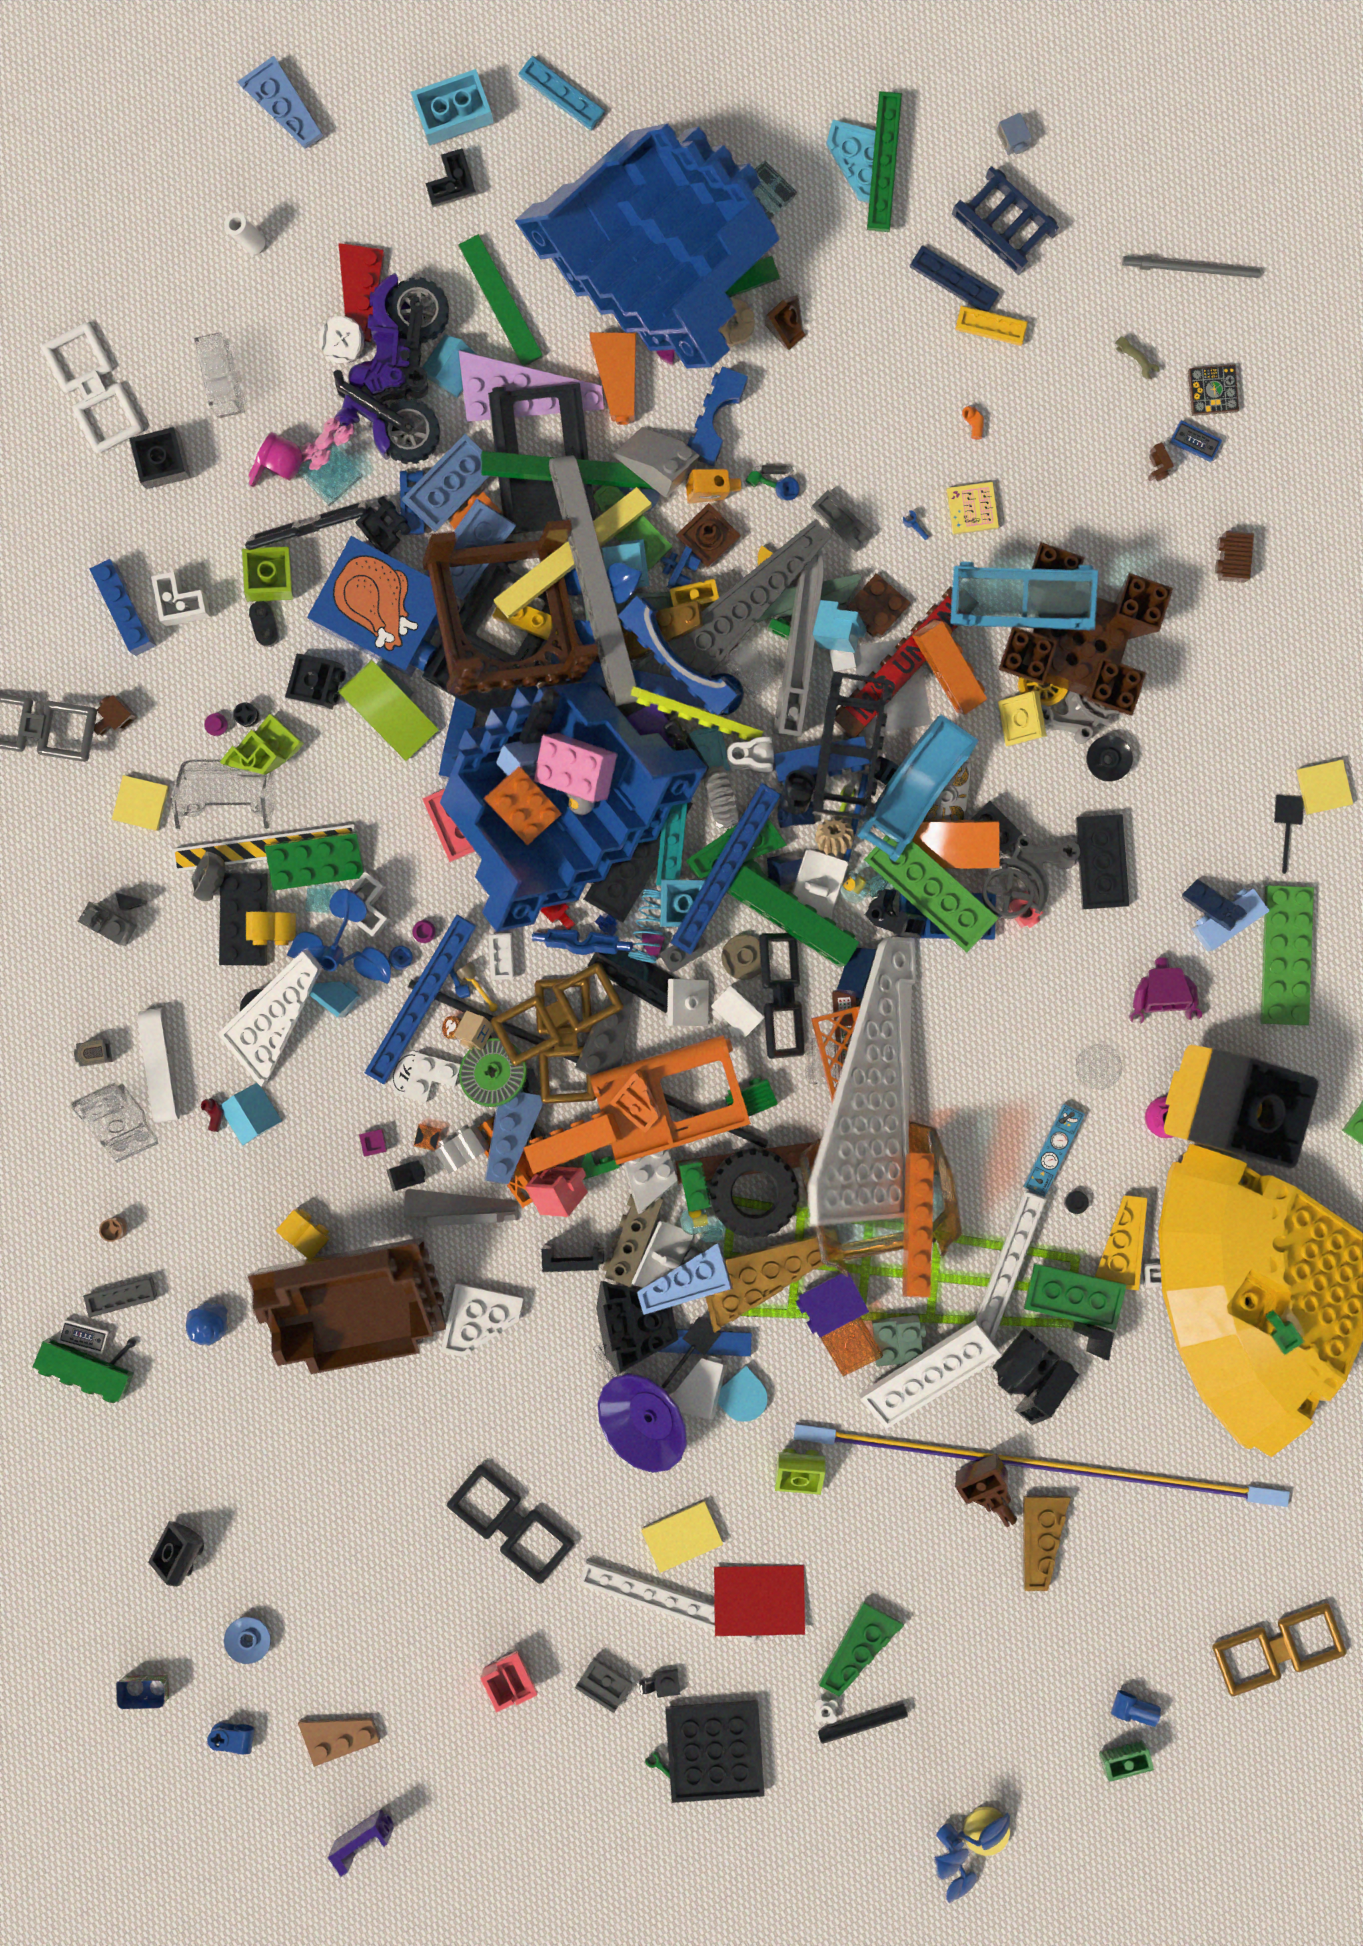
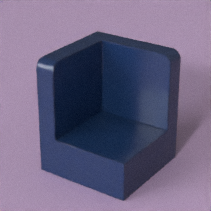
M793 853L767 858L768 878L775 881L779 886L796 882L803 858Z

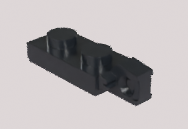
M554 687L546 688L541 700L534 702L519 736L523 744L542 742V737L549 728L561 695L558 694Z
M677 718L665 723L663 729L667 738H671L675 742L676 751L692 749L707 767L702 779L706 778L709 766L687 730H683Z

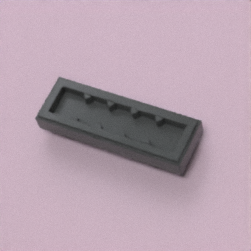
M152 1277L83 1295L89 1318L158 1299Z

